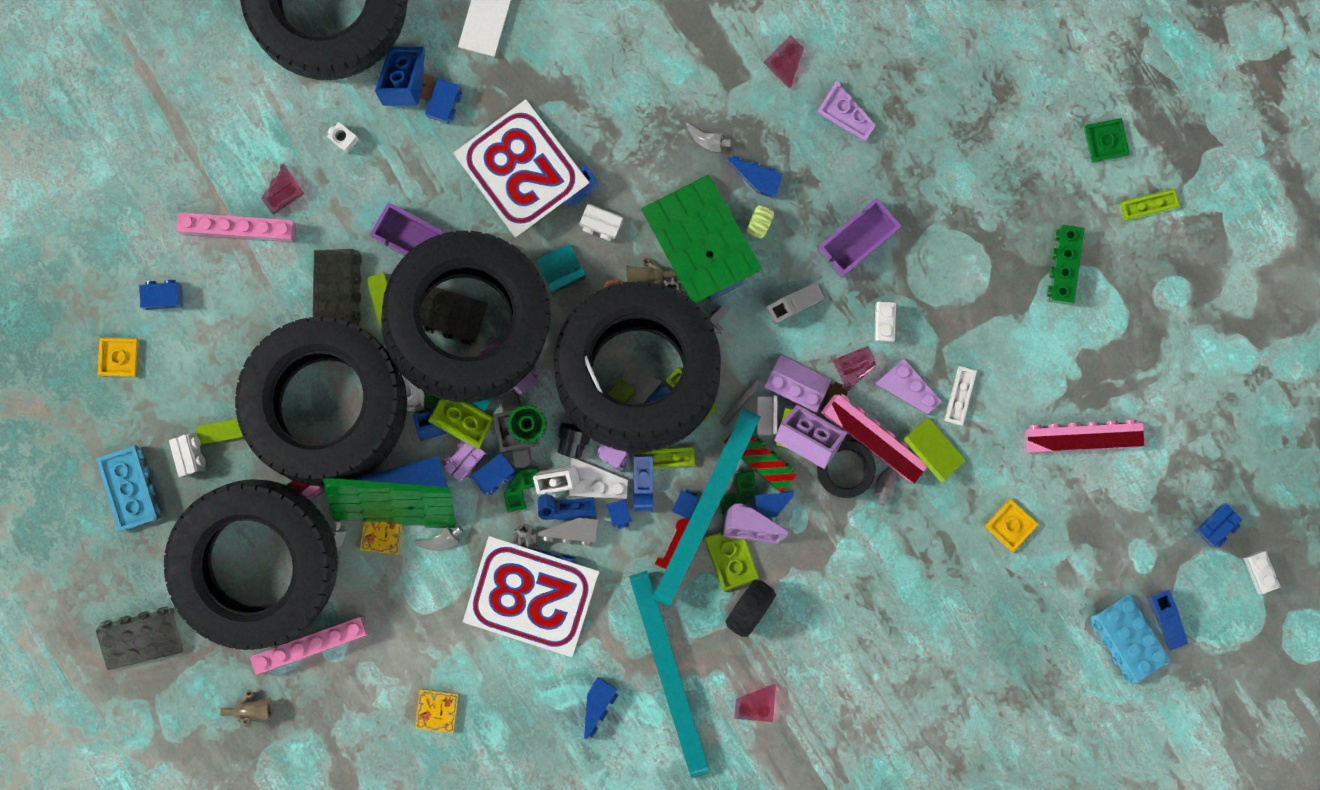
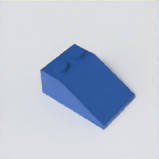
M392 47L387 52L375 89L382 106H418L423 85L424 47Z

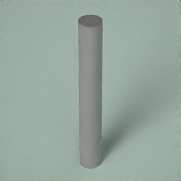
M757 378L721 419L720 423L724 427H726L761 385Z

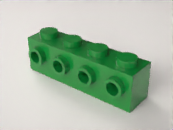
M1062 224L1059 229L1055 230L1054 240L1057 241L1056 248L1052 250L1051 257L1054 259V265L1050 267L1049 278H1052L1051 286L1048 285L1046 297H1049V302L1065 305L1075 303L1085 230L1083 227Z

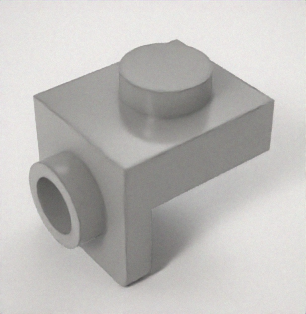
M725 303L722 307L718 305L711 312L713 316L709 321L716 334L720 333L723 335L725 333V330L718 324L730 311V308Z

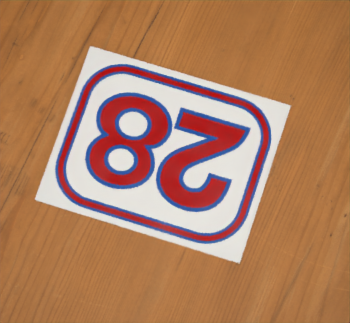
M526 99L453 152L515 238L589 184L588 180Z
M488 536L463 623L573 657L599 571Z

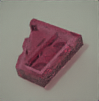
M790 35L763 63L790 88L793 84L804 48Z
M283 163L280 166L278 175L272 179L269 189L265 191L261 199L274 215L305 193Z
M869 346L833 360L834 366L847 391H850L876 365Z
M776 684L737 698L735 701L734 719L773 722Z

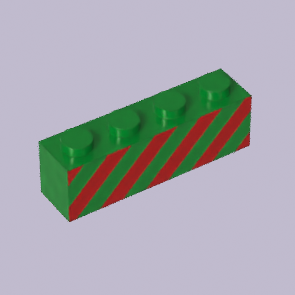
M730 435L724 440L723 443L725 445L727 444ZM751 436L741 459L778 492L782 493L797 476L794 473L796 470L789 463L784 465L780 461L781 456L774 450L768 451L765 448L767 444L759 437L755 439Z

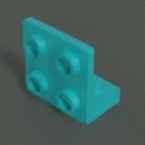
M570 244L536 259L552 294L586 278L583 268Z

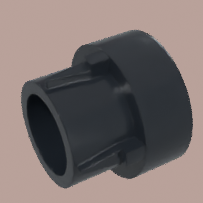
M560 423L557 434L560 442L557 452L567 457L581 458L585 445L589 444L590 437L587 434L585 435L575 424Z

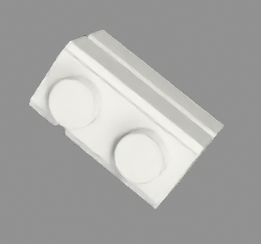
M587 204L579 226L583 232L590 235L593 232L600 235L599 238L610 242L611 239L616 240L624 219L619 215Z
M877 302L875 304V343H894L896 303Z
M196 433L186 434L169 440L178 477H188L206 471V460L201 453V441Z
M575 465L539 471L533 476L538 495L545 494L546 492L552 493L574 489L580 484Z
M1259 551L1243 558L1257 594H1264L1281 587L1278 579H1276L1277 576L1266 551Z

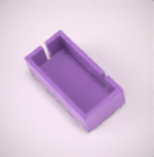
M876 197L863 208L862 212L857 213L819 245L817 251L827 262L832 261L830 266L842 279L898 232L902 226Z
M388 202L372 229L370 237L405 256L418 244L436 235H442L445 232Z

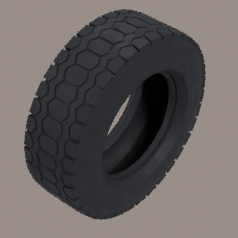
M240 0L243 16L250 32L261 48L276 63L297 75L310 79L338 80L339 78H348L364 72L365 69L375 65L377 61L379 62L389 52L403 28L408 0H366L361 14L349 27L336 34L326 36L310 35L293 27L284 15L282 0Z
M466 230L442 233V235L439 234L423 241L409 251L391 274L383 297L381 315L382 334L386 349L400 373L418 389L436 398L452 402H479L507 392L522 381L532 370L543 350L549 331V297L537 268L524 253H521V250L512 244L510 245L509 242L499 237L496 238L494 235L482 234V232L478 231L468 232ZM455 278H472L490 285L501 295L507 305L510 315L509 333L496 348L479 356H456L440 349L425 333L420 318L421 305L431 290L442 282Z
M634 281L623 282V285L618 283L609 286L608 289L605 287L597 291L596 294L593 293L584 299V302L582 301L568 316L560 330L555 346L554 370L556 385L566 413L585 435L587 434L588 437L604 446L620 451L650 452L653 449L656 451L683 440L691 432H694L707 417L715 402L720 385V346L709 319L697 304L691 299L688 300L687 296L679 291L676 292L675 289L667 286L663 287V285L651 282L649 284V282L637 281V283ZM629 331H647L663 337L674 346L681 357L683 370L676 385L666 395L652 402L633 404L613 398L602 388L603 393L599 392L586 366L585 356H587L593 370L594 360L598 352L609 340Z
M309 317V319L303 318L287 323L260 341V345H257L250 353L251 356H248L243 365L244 369L240 372L235 393L237 395L235 396V408L237 409L235 411L238 425L245 441L263 463L292 481L305 485L324 487L323 478L351 480L362 477L373 471L374 468H377L393 450L392 448L396 446L405 425L407 392L402 374L393 363L388 351L375 337L361 327L344 320L330 317ZM321 361H336L352 367L360 379L363 390L362 408L354 425L338 439L323 444H309L294 439L287 430L282 416V399L291 379L306 366Z
M259 479L241 480L223 485L194 501L181 514L172 528L168 538L169 541L166 544V555H164L166 587L169 595H171L170 599L175 609H178L177 612L182 619H186V623L205 639L208 638L209 641L218 645L221 644L224 647L240 650L263 649L278 645L292 638L311 624L326 606L334 589L338 572V553L334 535L327 520L324 519V515L316 508L317 506L307 499L306 496L289 486ZM236 521L262 523L278 533L286 543L292 558V578L287 591L278 602L260 607L244 605L230 598L218 585L212 570V550L217 537L230 523Z

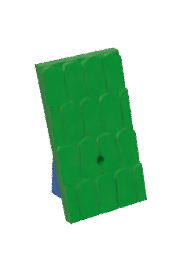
M709 174L641 208L643 215L688 297L695 304L706 298L712 301L744 285L745 278L762 270L761 265ZM707 254H712L713 257H712V258H708L706 255H707Z
M438 456L351 480L323 478L330 513L334 520L394 522L395 524L425 525V528H455L451 491L447 486Z

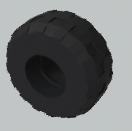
M753 580L725 621L727 627L741 637H748L775 599L776 593L774 589L761 580Z

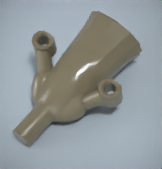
M644 258L642 263L650 268L626 266L627 282L634 281L637 283V281L649 282V284L651 282L662 284L667 278H677L674 270L664 271L660 265L653 264L648 258Z
M247 690L244 698L238 701L234 708H222L221 716H233L236 721L242 722L246 728H249L251 726L250 720L271 721L273 703L271 698L248 702L249 699L252 700L254 698V693L252 690Z

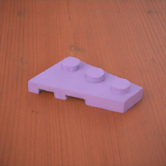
M836 80L818 109L817 114L866 142L875 124Z
M905 359L900 361L875 383L878 387L883 388L926 415L942 402Z

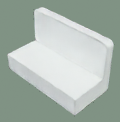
M777 396L757 397V415L761 416L757 424V435H777Z

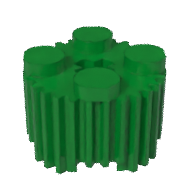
M527 404V406H519V409L515 408V411H511L512 414H509L510 418H508L509 422L507 424L509 425V433H511L515 440L528 445V443L534 444L540 441V438H543L542 435H545L544 431H547L545 428L547 427V420L540 409ZM531 420L532 427L523 429L525 427L522 425L523 422Z

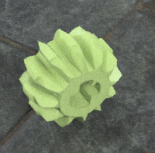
M757 206L747 225L746 232L755 238L762 239L769 229L774 212L765 206Z

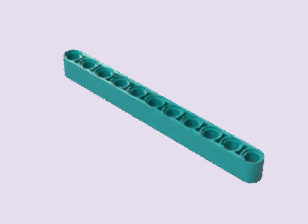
M743 408L652 599L670 607L761 416Z
M648 571L629 576L691 779L709 774L710 771L657 601L652 599L655 593Z

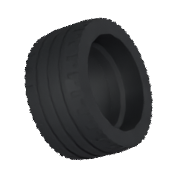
M843 440L837 452L842 450L852 451L863 459L865 475L862 481L857 486L851 488L839 487L830 480L828 465L825 469L817 466V475L823 488L830 494L839 498H853L864 493L871 486L875 478L876 465L871 452L864 445L852 440Z

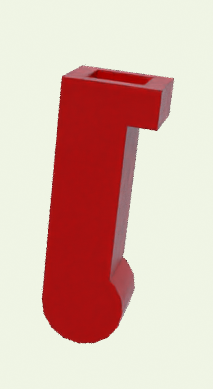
M682 518L677 521L676 533L663 559L657 558L655 565L667 569L690 520Z

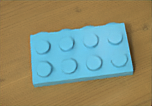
M132 445L130 448L96 458L119 532L161 519L160 514L162 510L160 504L156 503L154 498L156 491L153 484L150 485L148 479L150 472L148 467L144 466L142 460L145 456L142 448H139L137 445Z
M1130 594L1091 617L1093 628L1099 632L1104 646L1109 649L1113 661L1120 667L1124 679L1130 684L1141 681L1170 662L1169 657Z

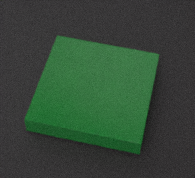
M1122 118L1084 125L1091 163L1130 155Z

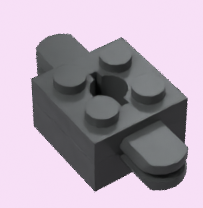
M508 392L501 398L503 412L493 414L500 452H512L514 464L517 467L526 468L532 462L530 447L540 446L539 441L534 444L528 443V445L526 443H519L509 433V425L507 424L509 422L508 418H510L509 414H512L511 411H515V408L519 409L521 403L516 393ZM524 421L522 425H524L525 427L523 429H527L528 427L531 428L532 421Z

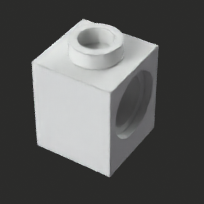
M340 122L337 125H332L328 130V139L346 154L359 140L355 134ZM340 133H346V138L343 141L337 140V136Z

